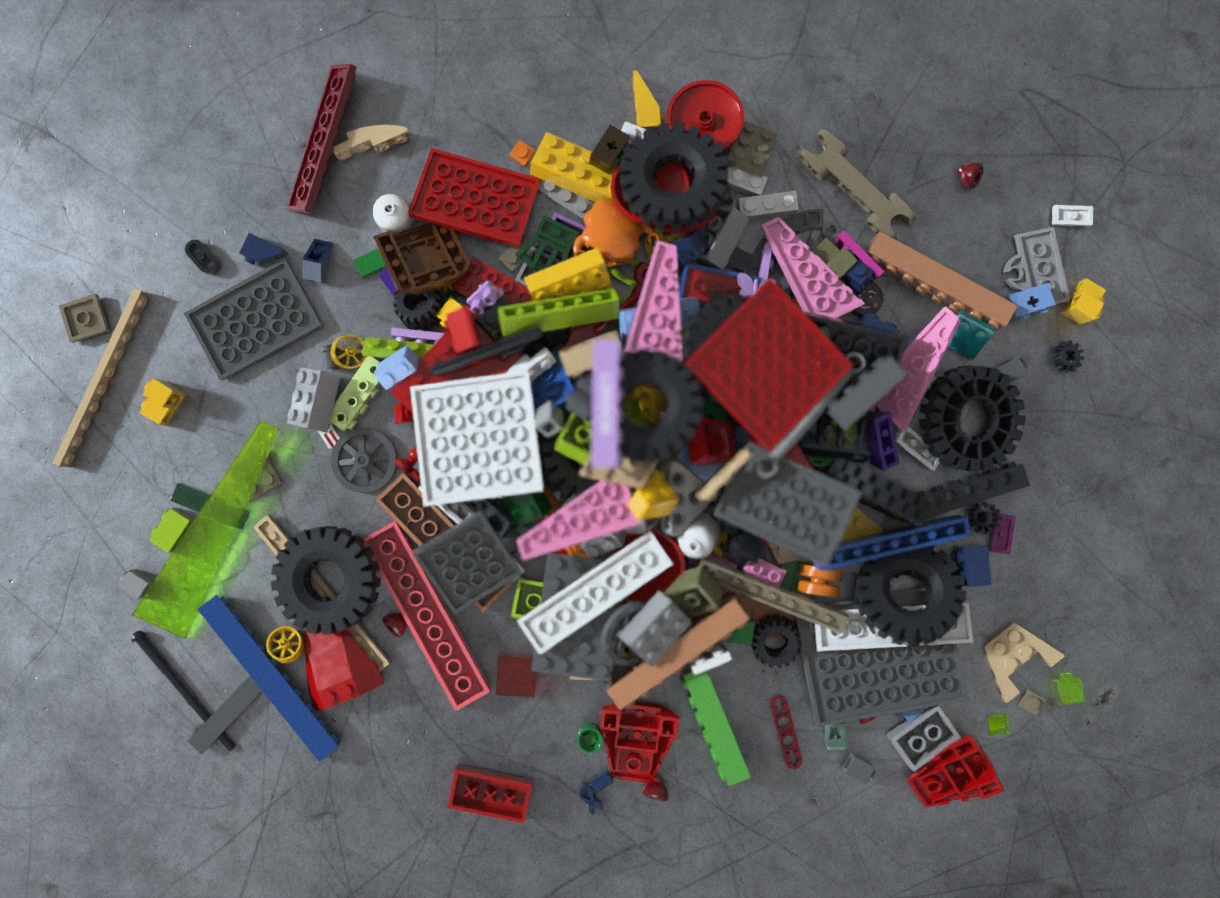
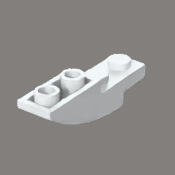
M544 348L531 359L527 354L524 355L507 373L529 371L530 379L533 381L557 361L548 349Z

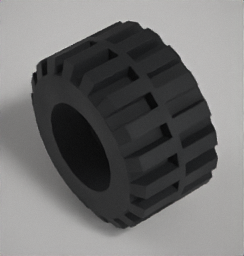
M438 289L422 294H395L394 299L396 301H393L394 311L408 329L420 331L429 329L430 331L434 325L438 326L440 324L439 321L441 319L436 314L446 302ZM427 301L421 309L413 310L418 303Z
M774 614V618H771L768 615L766 620L761 618L759 625H754L752 648L758 661L761 660L763 665L766 666L768 663L769 668H774V665H777L779 669L785 664L787 667L790 665V661L794 662L796 660V655H800L799 648H802L798 629L796 625L794 626L793 621L787 620V617L782 615V618H779L778 614ZM779 633L787 637L785 645L781 648L771 649L765 645L766 639L772 634Z

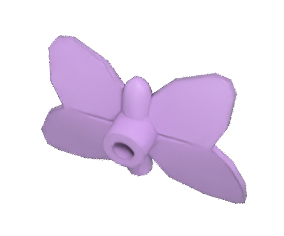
M738 273L737 281L742 288L740 294L742 296L752 295L767 279L762 280L759 285L758 280L755 279L753 284L752 278L746 273Z

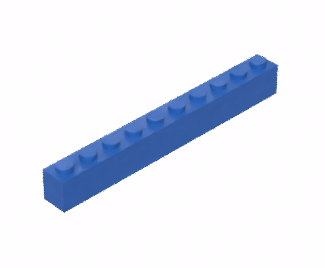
M215 595L197 610L315 758L321 762L338 748L336 743L339 740L333 732L327 733L324 729L327 725L321 717L315 718L312 714L315 710L309 702L303 703L300 699L303 695L296 686L293 689L288 684L290 679L284 671L281 674L278 672L276 661L272 656L267 658L264 654L266 651L260 641L255 643L251 638L254 634L248 626L243 628L239 623L242 619L236 611L231 613L227 608L230 604L224 596L219 598L218 595Z

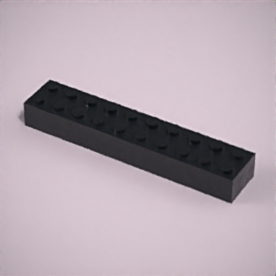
M712 291L709 303L730 295ZM802 311L817 328L828 327L831 343L845 357L851 353H858L863 356L865 360L864 368L872 370L874 368L872 364L883 356H891L900 366L908 338L905 333ZM848 360L853 366L860 367V363L857 360Z

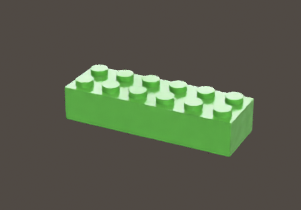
M691 666L681 671L683 675L680 676L685 691L688 689L690 691L687 696L692 708H697L698 710L694 712L700 727H705L702 733L707 745L712 744L709 750L715 764H720L716 767L722 781H727L728 786H732L751 778L707 670L695 675Z

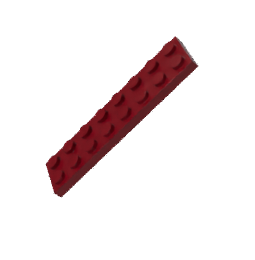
M352 64L331 65L286 206V209L289 211L311 213L315 207V199L321 188L323 174L327 170L329 155L333 151L332 145L339 131L338 126L344 115V107L350 97V88L356 78L355 72L357 67Z

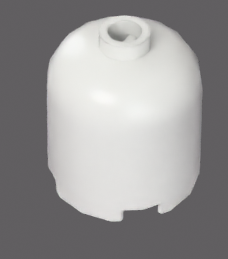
M396 194L381 196L373 206L375 222L383 232L391 230L393 234L409 230L413 227L415 218H411L408 214L410 205Z
M701 512L679 536L678 543L681 551L693 559H703L710 555L720 539V524L710 514Z

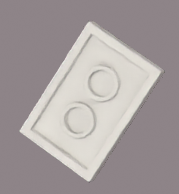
M715 643L716 646L712 650L699 654L700 657L690 664L695 675L732 660L723 644Z

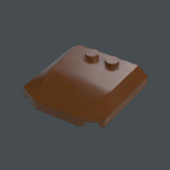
M428 222L427 224L393 234L390 230L373 236L374 243L398 293L422 294L457 282L471 269V263L453 229Z

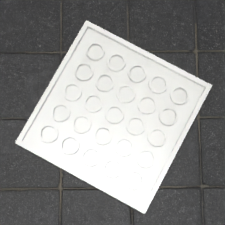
M529 371L411 387L424 506L544 491Z

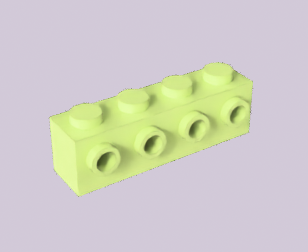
M367 356L333 406L330 422L345 432L352 431L355 428L359 415H363L369 407L367 405L371 398L374 399L380 391L378 388L381 384L374 377L375 370L380 362L372 356Z

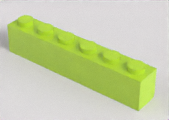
M610 288L499 307V327L503 338L535 326H539L542 332L618 319L620 300L615 289Z

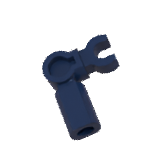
M608 771L592 779L590 784L582 783L579 786V797L588 804L589 812L592 815L595 814L593 806L598 805L601 810L603 809V803L596 799L594 792H599L614 783Z

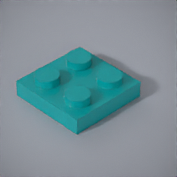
M960 310L957 317L961 322L948 347L974 359L993 335L995 328Z

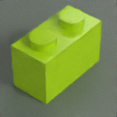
M178 508L167 509L161 517L163 520L159 526H155L150 534L152 536L149 541L167 553L176 552L196 521Z

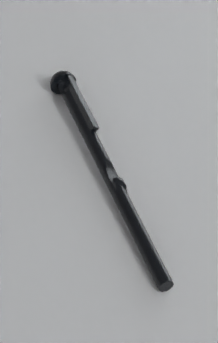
M134 632L131 636L132 643L136 642L205 723L210 716L143 637L145 632ZM224 732L218 737L229 752L235 747Z

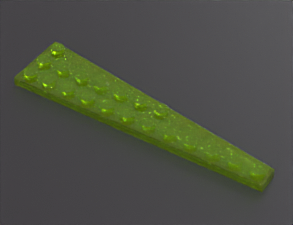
M264 421L258 423L132 613L133 616L180 638H187L197 616V609L201 607L280 428Z

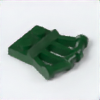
M544 215L533 238L516 253V256L529 266V270L539 272L551 267L559 252L563 254L562 262L568 260V255L579 232ZM539 242L541 245L534 259H532L526 252ZM546 246L554 250L546 266L539 264V261Z

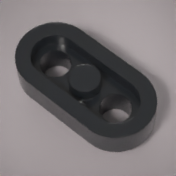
M190 240L186 244L185 252L187 256L202 272L213 274L218 270L219 262L217 258L202 242ZM199 248V252L195 254V249ZM208 262H212V266L210 268H207Z

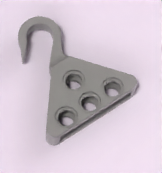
M664 459L660 463V471L664 477L668 472V483L679 498V501L669 514V522L666 520V516H661V531L664 534L679 537L706 508L710 501L716 504V495L711 500L700 501L695 495L705 483L678 461Z

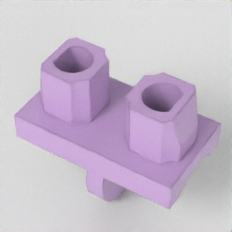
M488 280L479 285V289L467 299V303L471 305L472 312L476 313L475 311H477L481 315L503 295L504 290L496 288Z

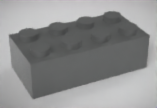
M883 356L877 359L872 364L874 368L871 371L865 370L857 377L858 382L855 385L849 384L842 391L844 395L839 399L834 398L827 406L828 409L825 411L841 429H847L907 376L906 372L891 356Z

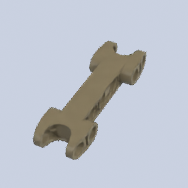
M821 129L817 133V137L823 146V153L817 155L802 149L798 153L801 162L819 180H823L828 175L870 215L865 220V223L876 235L882 232L897 240V236L891 228V220L898 218L908 224H912L916 220L914 212L895 193H891L886 198L844 158L849 153L847 147L830 132Z

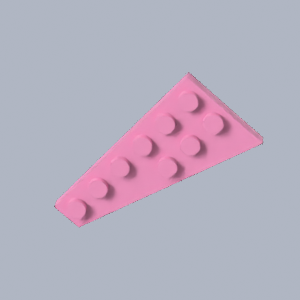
M780 217L760 226L802 311L838 318L865 304L809 249L810 247L805 242L803 243L795 235V232Z
M658 240L656 242L625 352L630 350L634 352L643 348H649L651 351L658 349L665 351L667 355H674L683 364L676 245Z
M946 307L938 313L904 350L900 367L906 372L907 376L877 401L878 404L876 406L883 413L891 412L892 421L903 432L906 431L961 322Z
M603 480L595 484L517 540L522 559L525 560L640 524L628 506L632 499L629 487Z

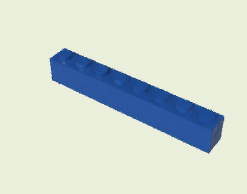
M956 514L926 521L922 527L909 525L840 541L827 568L816 562H813L815 568L824 571L969 537L971 535L968 518Z

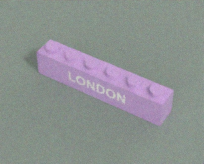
M593 340L592 468H617V464H621V451H617V443H622V430H618V422H622V409H618V401H622V388H618V380H622L623 367H618V359H623V347L619 346V341Z

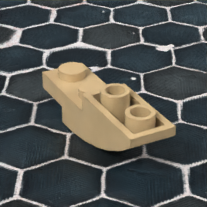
M397 125L366 126L347 132L349 140L334 146L333 152L338 159H348L353 153L366 151L372 145L376 151H385L390 148V145L404 143L411 135L407 127Z

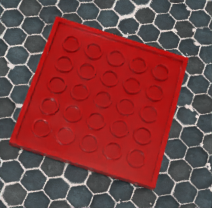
M768 278L684 363V366L687 365L693 375L767 452H770L853 367L847 358L771 278Z

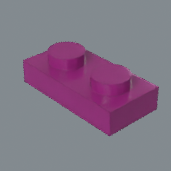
M998 514L997 516H1001L1003 519L997 520V523L1001 525L999 528L994 526L995 532L991 533L989 551L1010 554L1016 516Z

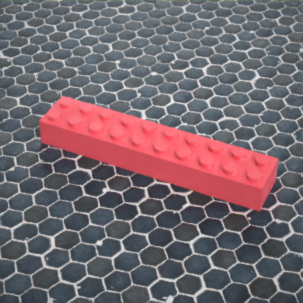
M394 521L363 538L365 540L363 545L365 547L370 546L373 550L372 561L378 560L379 574L455 711L489 693L492 689L490 683L440 593L412 555V551L415 548L403 528Z

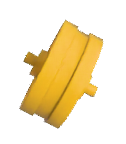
M352 334L337 338L333 342L330 351L334 363L344 369H353L361 366L367 356L362 355L359 361L355 354L362 353V350H356L355 346L359 342L363 348V339ZM348 338L355 339V342L352 344L351 347L349 345ZM344 339L346 348L338 345V342ZM336 348L342 350V354L336 356ZM345 356V365L340 363L338 359ZM350 356L357 363L356 365L349 366Z
M282 626L270 633L266 647L268 653L277 662L289 664L296 661L302 655L304 640L296 629L290 626ZM285 632H293L289 636V638L286 639ZM281 634L282 638L277 640L276 638ZM297 635L299 642H291ZM273 642L279 644L278 647L272 650ZM293 646H298L296 652L294 653L292 651ZM282 650L280 658L274 655L276 652ZM286 652H290L292 654L291 656L285 658Z

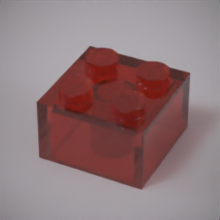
M500 653L498 655L496 695L535 697L537 672L531 671L533 655Z

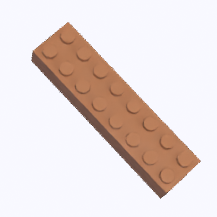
M879 232L871 239L865 250L885 271L883 275L887 277L893 276L898 279L900 284L915 288V292L918 294H926L932 297L931 300L937 304L943 303L954 313H959L962 310L994 327L995 331L1007 326L1017 308L1016 304L882 232Z
M402 473L375 500L419 546H422L456 524L437 505L424 506L423 494L419 489L420 486L407 473ZM510 582L506 583L474 604L484 612L512 584Z
M736 592L721 601L720 609L705 613L693 621L652 667L645 661L630 666L610 681L606 692L620 710L624 707L630 708L636 703L635 699L640 696L642 698L647 696L652 691L651 688L656 684L661 686L668 680L667 677L672 673L676 675L684 669L683 665L688 662L690 664L695 662L700 657V653L703 651L709 652L716 646L715 643L720 639L724 641L732 635L731 631L736 628L741 629L747 625L749 610Z

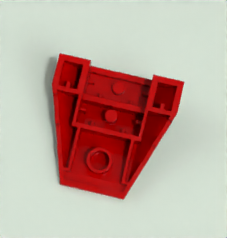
M348 629L322 635V632L312 634L306 631L303 633L308 694L315 711L328 709L385 684L378 665L371 661L363 647H360L355 642L353 635Z
M636 701L630 708L624 707L621 710L615 703L602 707L600 730L608 755L612 779L643 783L651 782L660 768L663 758L669 752L673 740L678 735L680 716L661 704Z
M969 735L952 742L907 778L925 807L950 804L949 801L960 799L962 802L968 801V798L973 797L986 799L1005 791L991 760L975 735Z

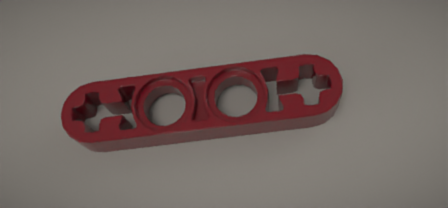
M775 694L770 698L769 703L783 759L787 767L798 769L802 765V756L789 705L783 695ZM776 699L784 701L781 704V709L783 712L786 710V713H779L778 707L774 705ZM781 717L788 718L789 723L786 727L778 725ZM786 736H792L794 741L792 745L785 746L783 739ZM789 750H792L795 758H798L795 760V764L788 762L791 759Z

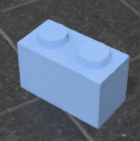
M406 345L377 365L374 377L387 390L415 372L420 358Z

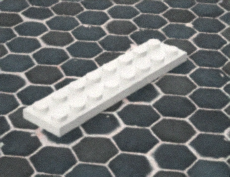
M649 531L523 616L517 622L540 655L672 565V562L651 531Z
M969 603L962 604L965 607L956 624L943 637L937 638L933 643L927 645L973 643ZM907 606L902 608L914 611L926 606ZM858 609L839 610L849 614L850 617L842 634L815 624L817 651L908 646V642L898 645L892 643V637L888 636L886 639H883L877 635L879 629L876 627L870 629L865 623L867 616H861Z

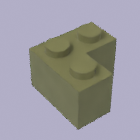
M827 237L812 251L839 279L858 261L855 258L856 255L850 249L843 247L839 250L837 243L832 239L829 240Z

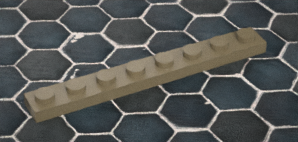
M706 557L701 559L698 567L702 566L718 586L842 634L850 618L849 614Z

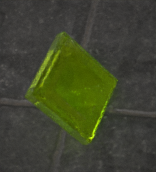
M1007 714L988 715L989 735L1009 734Z

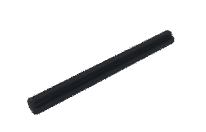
M535 326L439 362L430 367L431 372L434 376H439L543 336L542 330L539 326Z

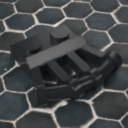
M503 297L475 320L493 342L500 340L499 334L503 338L499 327L498 308L512 305L506 297ZM534 340L500 352L498 356L503 360L509 355L521 354L525 347L534 344Z

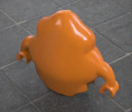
M601 198L594 203L591 210L584 216L586 228L574 242V257L585 253L581 250L583 246L588 251L598 248L606 267L620 266L630 263L633 256L638 252L640 248L639 238L642 233L648 235L646 244L649 247L651 246L650 239H654L657 242V240L659 241V236L655 234L650 225L638 224L625 218L617 210L612 200Z

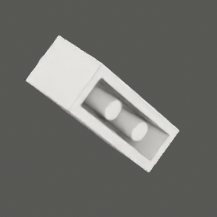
M796 191L739 198L736 203L737 209L747 216L749 221L794 215L799 210Z

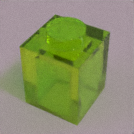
M1072 673L1061 674L1060 678L1054 679L1059 702L1067 705L1085 701L1079 677L1072 675Z

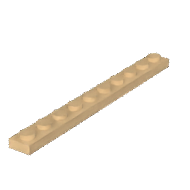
M134 288L52 464L59 467H68L73 462L75 450L82 443L83 433L90 426V418L93 412L98 409V401L107 389L106 384L115 372L117 361L123 355L125 343L130 340L133 326L139 321L140 311L147 304V293Z
M270 514L253 526L276 556L279 550L286 548L284 544L290 538ZM313 567L311 583L314 590L317 591L316 593L323 598L329 597L330 600L337 598V595ZM360 623L347 628L353 635L355 642L360 647H363L366 655L378 665L380 671L391 663Z

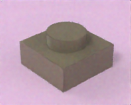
M1026 689L1018 706L1037 716L1046 699Z

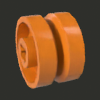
M814 564L800 565L799 573L802 576L810 577L811 580H799L797 591L828 597H840L841 587L831 584L829 581H841L843 570L833 568L821 571L815 568Z

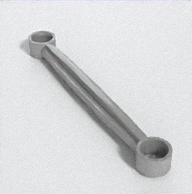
M851 353L846 357L847 360H857L860 363V368L858 370L850 369L776 445L769 456H762L757 461L755 471L758 476L767 479L775 474L777 463L816 421L849 378L858 375L865 366L863 356L858 353ZM762 461H769L773 465L774 470L771 473H763L759 468V464Z

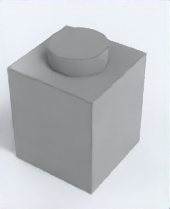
M551 401L535 409V428L547 438L563 429V411Z
M134 569L126 571L121 576V583L118 587L134 598L142 599L146 597L155 581Z

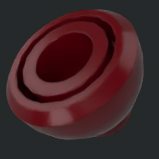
M981 163L962 165L958 170V176L961 177L962 183L967 188L973 189L979 184L983 176L984 167Z
M401 612L390 613L382 618L383 624L396 637L403 636L406 630V621Z
M654 777L653 781L643 788V796L662 802L668 801V790L664 785L665 780Z

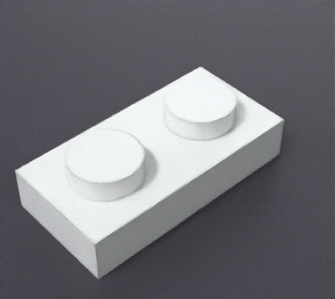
M1054 205L1052 207V225L1090 227L1093 225V206Z

